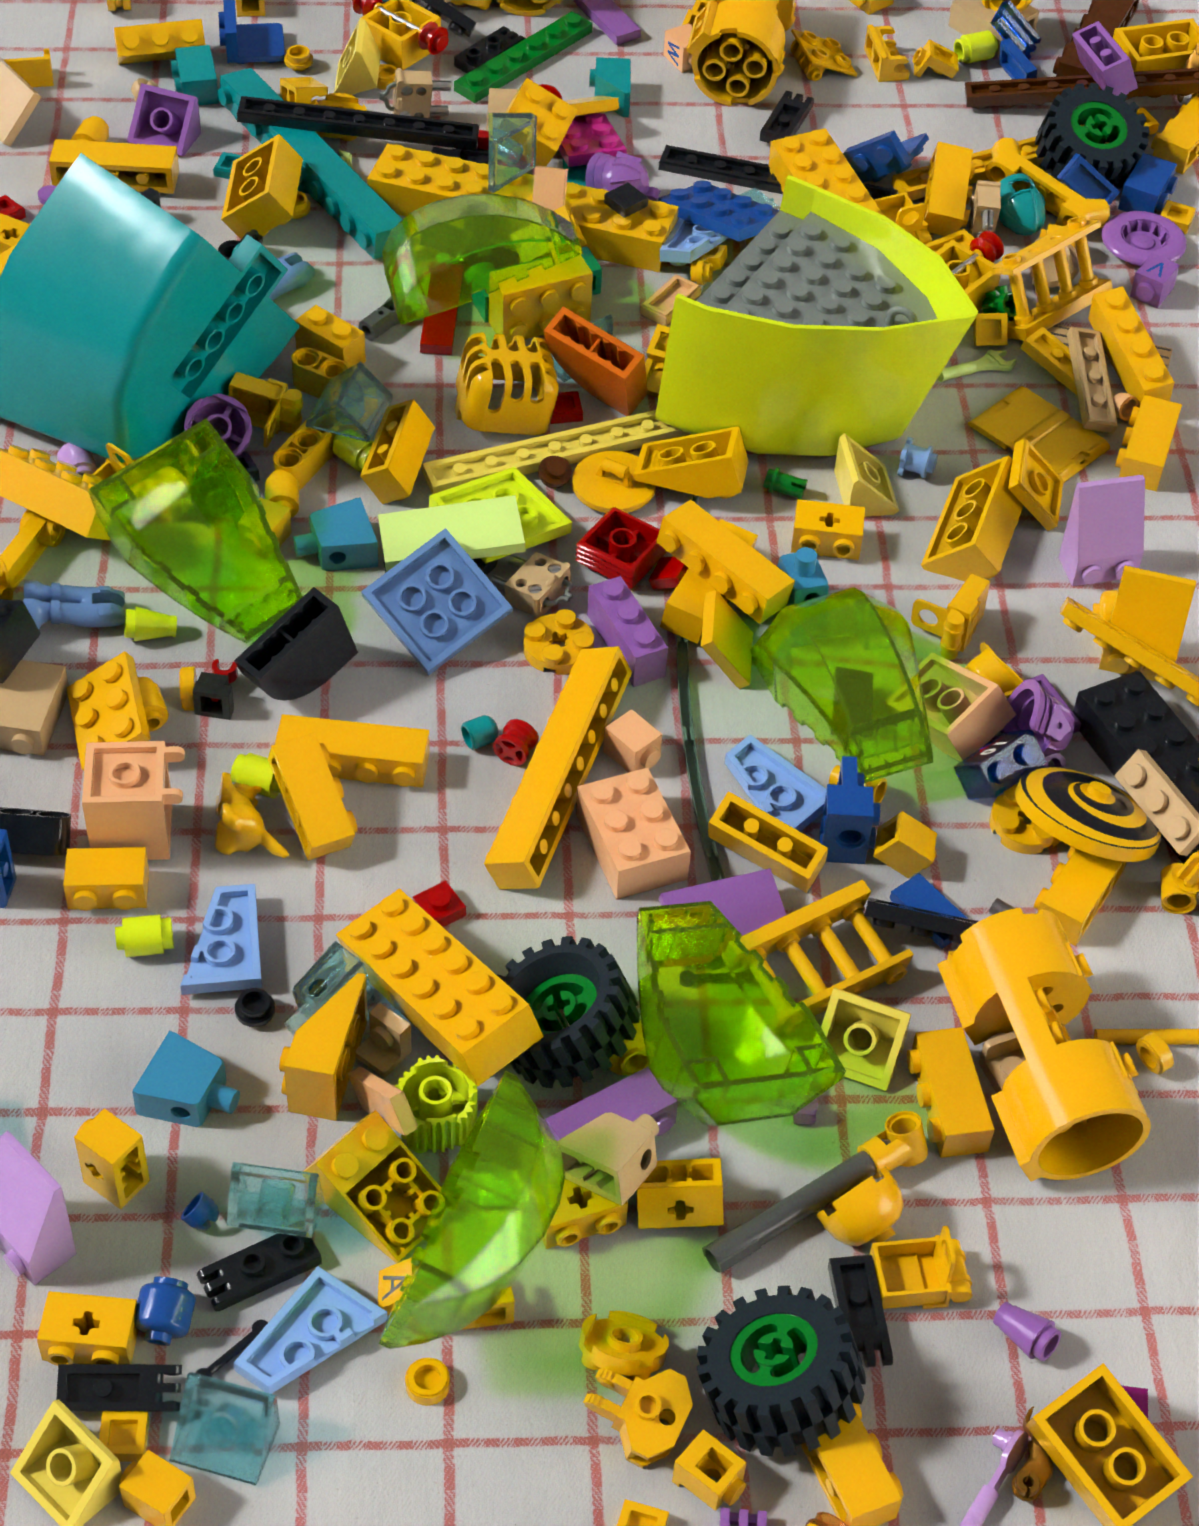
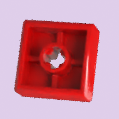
M612 507L576 543L577 553L575 555L577 557L575 561L588 567L591 571L598 572L610 579L621 576L628 588L632 589L667 551L656 542L660 529L616 507Z

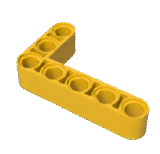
M309 347L297 349L291 355L293 385L298 390L324 400V402L273 455L274 471L280 469L294 475L299 482V490L334 455L333 440L335 435L340 430L350 426L358 429L377 407L376 377L373 373Z

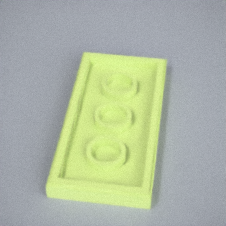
M515 495L378 514L386 571L392 569L445 528L471 559L526 552Z

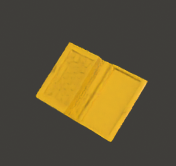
M1019 386L968 422L970 427L1005 450L1010 448L1014 451L1015 443L1025 438L1064 480L1063 483L1110 449V444L1103 437L1092 430L1083 429V424L1072 418L1068 413L1058 409L1023 386Z

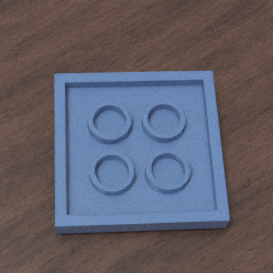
M446 528L361 591L362 597L428 676L513 612V607Z

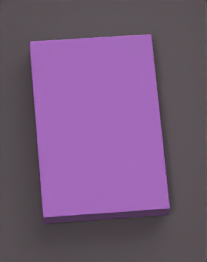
M771 868L664 892L659 897L681 969L725 959L732 940L786 915Z

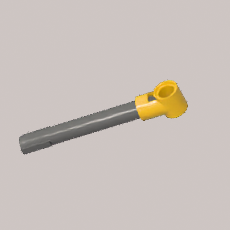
M906 1110L890 1115L885 1121V1130L859 1145L857 1154L748 1222L738 1225L703 1247V1254L711 1267L716 1272L726 1271L761 1249L762 1245L844 1195L870 1176L875 1179L881 1178L878 1172L885 1166L889 1171H892L898 1166L911 1167L922 1163L928 1156V1148L921 1117L913 1111Z

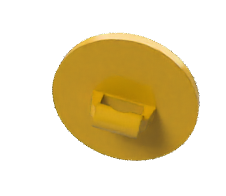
M603 451L584 458L576 466L572 477V487L577 498L589 508L603 513H607L612 507H616L626 513L642 508L653 498L656 486L635 481L633 474L639 457L622 451Z

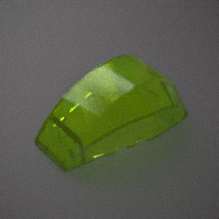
M500 194L460 195L425 205L409 213L391 230L382 249L384 272L400 325L473 301L471 295L485 289L487 294L500 289L498 283L515 276L517 282L529 277L528 270L542 265L543 269L546 270L583 254L573 223L551 209L526 199Z
M207 418L89 488L88 493L97 516L127 564L174 601L231 637L247 644L268 630L303 597L288 562H285L276 534L272 532L265 517V509L261 500H258L249 473Z
M855 587L783 608L750 649L752 661L774 700L782 708H789L793 712V718L801 726L806 724L814 732L815 739L823 746L827 744L833 749L835 757L840 762L842 756L857 757L858 772L864 773V783L933 763L929 724L909 623L899 610Z
M711 901L640 907L637 913V975L640 1015L648 1065L661 1088L704 1125L713 1126L793 1116L843 1079L846 1070L812 1011L803 1001L796 1003L788 994L790 987L780 976L772 977L762 966L764 963L763 957L755 949L749 951L741 943L742 934Z
M505 1071L450 1165L420 1236L421 1239L427 1241L425 1249L417 1246L410 1262L418 1266L413 1276L406 1274L399 1290L403 1293L399 1300H396L378 1343L388 1349L430 1342L463 1329L488 1312L515 1282L545 1236L560 1205L565 1181L561 1148L546 1120L518 1077L508 1071Z

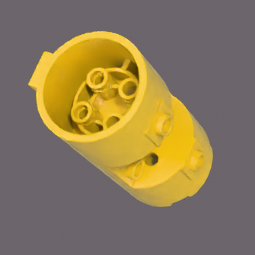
M708 0V4L695 17L686 49L688 53L693 55L691 64L695 76L694 81L698 88L713 101L727 106H732L733 103H749V105H752L767 97L773 90L777 78L785 67L783 64L785 31L793 25L796 19L794 16L795 0Z
M1015 908L991 915L968 928L960 935L962 943L956 951H949L947 960L938 963L937 966L962 1027L975 1046L986 1041L996 1033L1014 1031L1026 1060L1009 1074L1003 1084L1002 1091L992 1095L991 1098L1018 1164L1030 1182L1041 1177L1051 1180H1070L1086 1177L1106 1170L1132 1155L1145 1142L1151 1130V1122L1132 1080L1133 1077L1139 1074L1129 1053L1121 1055L1113 1041L1109 1043L1099 1039L1071 1040L1064 1025L1081 1012L1088 1001L1090 993H1093L1087 980L1093 973L1084 954L1075 955L1058 917L1042 908L1037 914H1023L1021 908Z

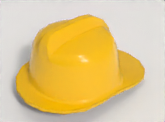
M983 642L980 644L981 653L972 659L965 668L998 684L1005 697L1009 698L1023 680L997 657L988 644Z

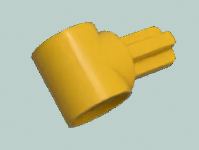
M1199 850L1193 853L1184 864H1169L1161 870V906L1165 911L1172 914H1186L1195 909L1197 905L1196 894L1199 892Z

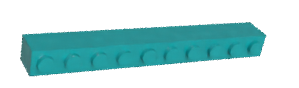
M252 68L220 75L219 101L234 115L236 120L241 96L284 101ZM241 123L261 144L280 134L303 158L299 184L305 183L307 186L306 190L310 193L311 197L373 259L406 249L408 224L315 131Z

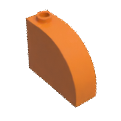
M563 306L544 329L545 341L551 354L562 369L583 389L623 415L630 416L647 395L644 354Z

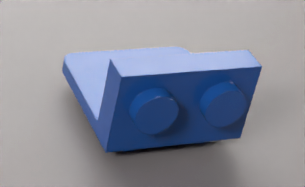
M223 0L224 12H218L220 47L226 46L227 63H274L284 60L285 49L282 24H237L235 0Z
M895 130L851 146L846 149L843 155L862 183L870 180L878 182L891 172L895 171L896 174H899L912 166L911 161L914 157L924 151L923 146L929 140L927 133H923L901 142Z

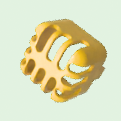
M484 332L475 333L468 337L463 349L455 383L457 390L454 407L456 420L462 419L468 428L482 432L523 435L544 434L548 430L559 391L554 360L546 341L534 336L531 344L526 346L524 337L522 335H515L512 342L506 345L504 334L496 333L491 348H489ZM493 379L505 380L500 407L495 410L489 409L488 405L492 394ZM513 381L524 382L523 395L518 399L511 397ZM532 385L536 389L538 400L530 398Z

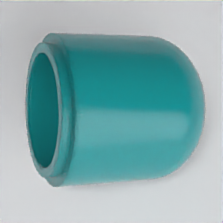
M487 715L463 722L461 726L463 739L472 750L493 743L499 733L497 723Z

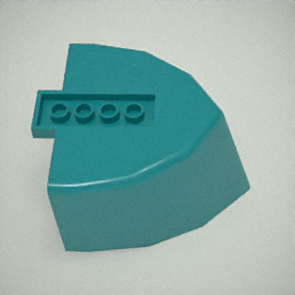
M80 153L10 253L0 276V418L73 444L108 459L110 458L106 449L107 443H112L126 452L132 460L179 446L186 441L184 422L187 412L197 400L213 396V394L229 396V384L236 371L259 378L280 355L299 329L300 325L269 298L288 269L261 243L248 234L242 242L235 246L231 257L227 260L198 233ZM115 453L117 459L121 463H124L125 460Z

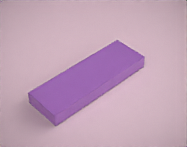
M574 0V3L616 45L641 37V29L612 0Z

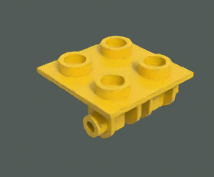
M795 29L791 30L795 37L791 44V53L809 80H820L826 68L857 77L858 74L852 67L851 60L845 56L838 41L830 37L826 39L817 37L808 30L804 32Z

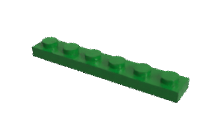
M571 11L455 80L454 91L476 103L489 95V88L499 89L591 34L593 23Z

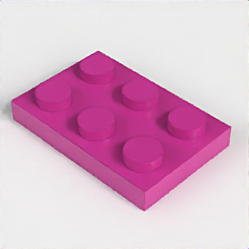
M593 113L574 117L558 148L568 167L588 165L590 158L597 152L610 154L616 157L618 151L627 154L625 145L605 113Z

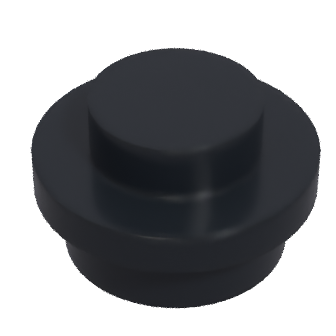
M260 988L245 990L235 1003L236 1018L245 1026H263L270 1022L275 1014L273 998Z

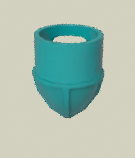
M1022 173L1012 174L1000 181L1001 209L999 213L1001 223L1016 234L1030 236L1042 229L1046 218L1045 199L1037 190L1033 180L1028 175ZM1016 181H1026L1030 183V188L1016 192L1012 184Z

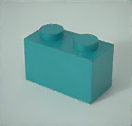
M210 45L175 48L176 60H171L175 92L197 97L199 106L219 104L217 77Z

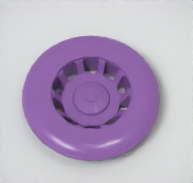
M1130 211L1118 214L1106 222L1101 233L1104 245L1113 255L1141 267L1151 253L1175 262L1183 256L1187 246L1183 231L1174 222L1164 216L1146 211Z

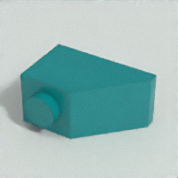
M596 57V68L590 69L589 87H595V96L602 95L618 98L619 109L614 112L622 117L629 118L631 59Z

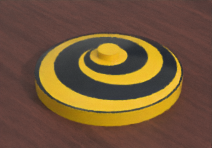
M1035 766L1027 769L1022 774L1015 789L1016 801L1031 821L1056 839L1083 852L1115 861L1138 862L1152 857L1162 840V833L1129 793L1088 773L1060 766Z

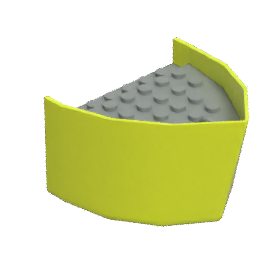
M788 175L780 211L698 300L695 301L679 293L675 296L655 418L689 434L739 426L745 449L757 454L832 457L837 455L839 437L844 433L863 448L897 440L903 435L976 318L978 310L942 257L888 217Z

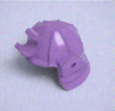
M620 151L617 152L616 157L597 152L588 162L586 169L587 187L611 191L628 182L646 195L648 200L657 201L661 191L658 188L649 187L650 179L646 167L641 163V158Z
M1027 679L1008 698V702L1016 716L1000 732L1004 735L1019 734L1016 739L1025 742L1026 757L1032 762L1037 760L1036 766L1048 765L1049 761L1052 760L1054 766L1065 767L1067 766L1066 760L1059 752L1069 745L1073 737L1074 718L1070 710L1060 701L1047 694L1044 687L1035 679Z

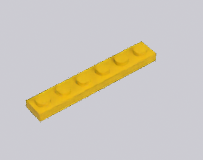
M1066 598L1060 607V614L1065 617L1063 619L1064 624L1079 633L1083 629L1095 635L1093 641L1110 652L1113 648H1116L1126 654L1124 660L1141 671L1144 667L1152 670L1157 674L1155 679L1172 690L1175 686H1178L1188 693L1185 697L1199 707V677L1072 598Z

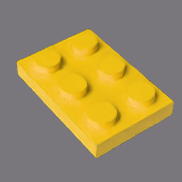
M122 652L66 687L81 769L83 771L85 767L86 743L151 740L134 658L127 652Z

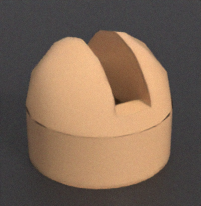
M1118 393L1113 396L1116 417L1123 421H1128L1133 406L1139 407L1138 399L1129 393Z

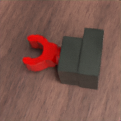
M215 659L212 663V673L201 672L193 689L195 715L231 719L234 711L233 688L229 684L238 677V669L235 662L232 663L230 669L220 670L219 659Z

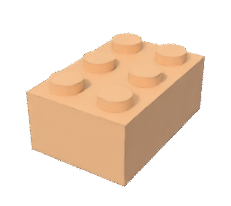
M648 767L577 786L576 816L616 900L688 880L691 851Z

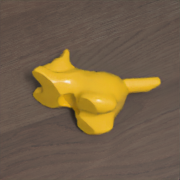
M227 772L222 773L220 792L216 798L215 812L220 821L217 824L215 834V848L224 855H231L234 852H248L260 844L273 855L287 858L289 856L288 851L265 830L262 817L255 808L258 805V800L255 796L261 791L262 787H251L237 782L233 784L231 775Z

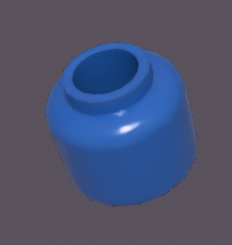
M157 1276L154 1277L152 1283L141 1287L134 1322L135 1327L145 1333L144 1341L161 1346H170L172 1339L182 1338L188 1334L196 1302L195 1295L187 1290L188 1283L175 1278Z

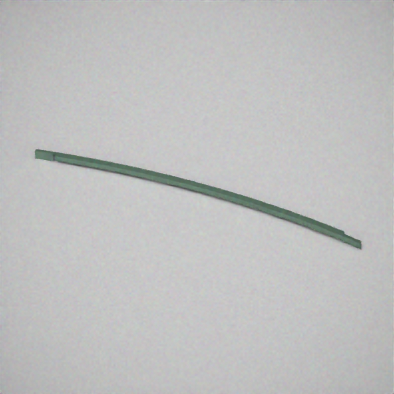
M693 495L692 501L697 504L699 496L696 498ZM677 635L678 701L686 770L706 863L711 880L717 881L725 879L716 843L708 837V823L710 819L701 781L692 719L688 640Z

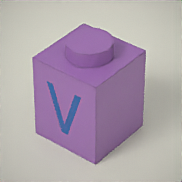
M1151 253L1135 273L1130 297L1158 308L1173 290L1180 265Z

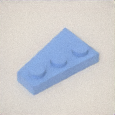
M679 218L660 248V262H670L674 266L692 263L729 237Z
M751 734L726 753L725 765L757 808L800 832L823 813L826 788Z
M255 884L216 887L202 924L203 930L198 944L194 946L191 954V964L187 975L184 974L180 985L181 995L262 988Z
M317 1266L234 1362L235 1372L271 1395L388 1320L387 1311Z

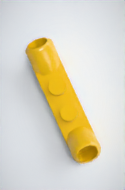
M1002 138L993 145L991 151L992 160L985 169L989 181L1000 182L1012 174L1022 173L1028 175L1033 180L1037 190L1044 196L1045 209L1058 217L1055 225L1065 226L1069 219L1085 216L1086 220L1100 221L1101 227L1098 229H1102L1109 220L1110 207L1105 199H1085L1022 157L1019 143L1016 139ZM1016 181L1012 186L1020 191L1029 189L1030 183Z

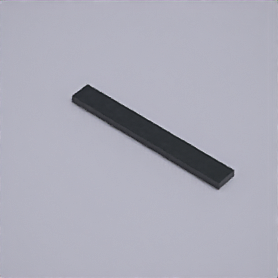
M241 96L237 111V122L475 151H477L480 127L478 124L247 96Z
M670 145L665 146L659 161L658 170L783 194L781 184L777 181L774 173L771 175L768 164ZM863 183L873 200L898 194L896 189Z

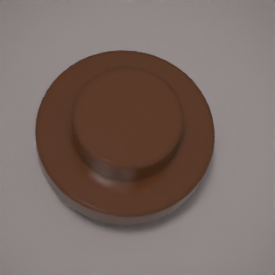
M548 456L540 462L538 475L545 486L556 489L569 482L572 468L566 459L560 456Z

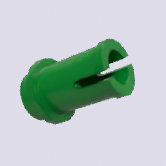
M778 467L775 470L769 468L763 488L769 489L768 493L771 494L773 491L802 500L808 480L782 473Z

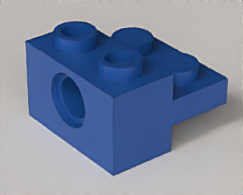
M842 756L837 785L827 784L823 816L819 830V843L828 847L826 862L865 864L868 849L874 850L876 828L872 826H879L880 803H874L873 787L864 786V773L858 772L857 757Z

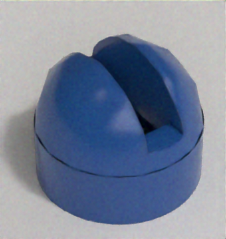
M200 1192L186 1206L181 1215V1220L196 1230H208L211 1227L210 1221L216 1222L218 1220L219 1209L212 1198L204 1192Z

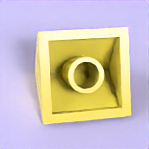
M362 18L359 19L338 61L334 93L352 95L377 88L381 53L366 20Z
M845 433L841 435L838 442L834 473L843 504L865 507V517L894 515L899 512L885 464Z
M834 987L809 1065L887 1091L905 1045L911 1013Z
M58 1399L54 1400L10 1474L60 1526H83L120 1494L119 1485L122 1471L119 1459Z

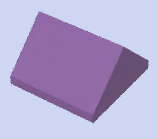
M141 83L127 142L131 144L177 146L178 156L183 157L201 134L198 98Z

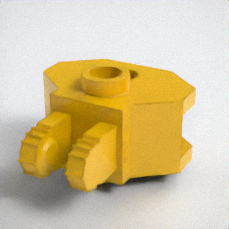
M599 1368L595 1376L597 1382L624 1396L625 1399L622 1405L619 1406L598 1394L587 1393L583 1401L585 1407L613 1422L611 1428L620 1433L627 1461L640 1468H644L667 1457L674 1447L693 1406L686 1376L669 1368L648 1379L643 1380L636 1376L634 1381L609 1369ZM660 1419L665 1420L668 1423V1425L662 1424L660 1422Z

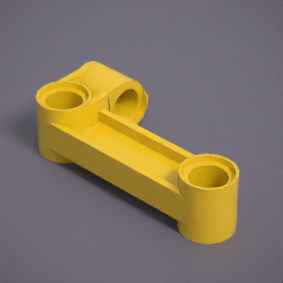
M28 509L25 511L20 521L18 534L0 555V599L13 600L14 590L47 547H57L60 544L66 527Z

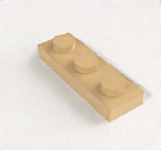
M1138 749L1115 774V778L1179 855L1188 856L1199 844V813L1148 752Z

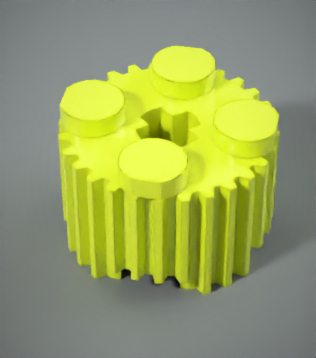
M428 1055L426 1060H423L421 1057L418 1058V1062L410 1067V1072L404 1071L403 1078L399 1077L398 1084L395 1085L396 1088L405 1093L418 1124L417 1130L406 1136L401 1134V1138L407 1139L408 1148L416 1153H424L429 1149H432L433 1153H436L437 1149L445 1152V1148L453 1150L454 1145H466L472 1138L473 1127H476L477 1085L460 1069H457L454 1063L448 1065V1061L440 1059L439 1055H436L435 1058H431Z

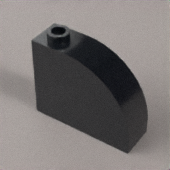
M313 587L234 661L240 672L268 696L286 701L303 697L322 686L358 653V650L339 606Z

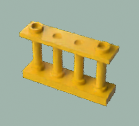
M1085 216L1071 218L1067 221V225L1018 252L1004 255L1002 261L990 267L991 273L1009 275L1017 314L1014 316V320L1008 323L1009 339L1024 341L1041 327L1047 330L1091 305L1093 294L1113 289L1110 279L1097 278L1093 274L1086 235L1100 228V221L1086 220ZM1073 242L1075 243L1081 274L1079 283L1072 286L1065 247ZM1052 254L1060 290L1057 292L1058 295L1053 298L1050 297L1043 259ZM1031 266L1038 303L1035 308L1029 311L1021 271Z
M863 879L732 940L725 957L732 971L745 965L747 968H753L780 1010L770 1028L774 1036L785 1030H788L789 1033L796 1032L803 1028L810 1018L826 1011L834 987L859 995L885 981L888 985L893 984L907 974L906 969L914 954L909 948L892 956L867 917L864 916V906L871 890ZM842 919L850 921L878 964L860 972L831 929L833 923ZM810 934L813 937L818 936L846 979L827 988L798 944L800 939ZM777 950L785 952L813 996L794 1004L766 961L767 955Z

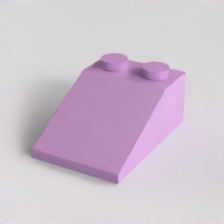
M1143 474L1077 483L1058 557L1072 586L1121 580L1124 566L1140 567L1144 552L1145 478Z
M6 1131L0 1136V1249L5 1253L3 1257L11 1271L18 1277L24 1274L35 1286L77 1253L62 1187L9 1131Z

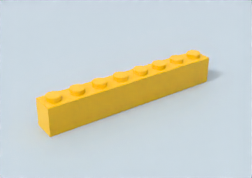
M619 646L581 649L575 664L571 668L570 675L563 690L560 692L559 699L548 719L540 741L536 745L531 761L524 772L515 796L512 798L511 805L499 827L491 849L486 855L484 865L499 889L539 888L577 802V786L584 785L603 742L605 727L611 723L632 675V670Z

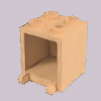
M165 741L86 743L82 807L90 848L146 847L148 860L170 859L172 806L183 801V792L178 788H171L168 762H181L184 760L185 750L182 747H166Z

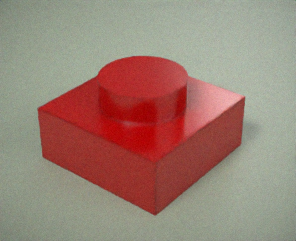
M446 880L413 896V901L442 927L466 916L465 904Z

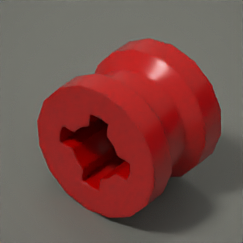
M511 719L504 726L503 734L499 735L494 741L493 749L498 758L505 763L520 766L526 762L529 750H532L537 745L539 736L534 727L520 719Z

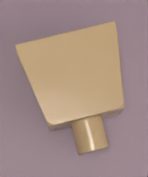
M612 1112L602 1114L556 1142L560 1176L622 1206L656 1168L655 1136L659 1133L657 1122L648 1114L640 1115L633 1122Z

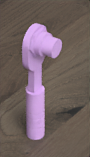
M1000 1428L997 1429L993 1436L992 1444L1001 1448L1003 1452L1000 1465L988 1485H983L959 1526H981L999 1497L997 1491L1007 1474H1011L1015 1470L1028 1445L1027 1432L1022 1430H1016L1015 1432L1010 1430L1007 1432Z

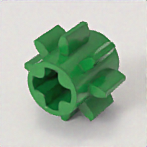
M1007 285L997 286L994 291L985 293L986 298L982 305L984 313H1008V323L1014 320V316L1017 314L1012 291H1008Z

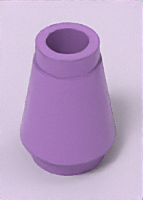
M1005 1302L1000 1306L993 1319V1323L1030 1359L1047 1360L1053 1354L1061 1339V1331L1055 1328L1054 1321L1018 1306H1013L1009 1302Z

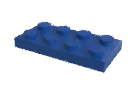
M704 180L696 181L693 183V186L685 189H673L670 191V194L658 198V201L679 206V218L739 242L756 236L779 212L770 204L755 202L749 196L734 194L730 189L711 185V182Z

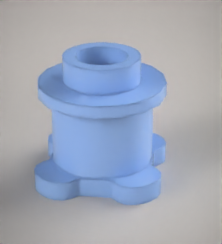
M907 437L900 455L897 475L903 477L905 470L921 474V478H925L927 473L933 474L938 459V454L933 453V446L924 448L912 445L913 438Z

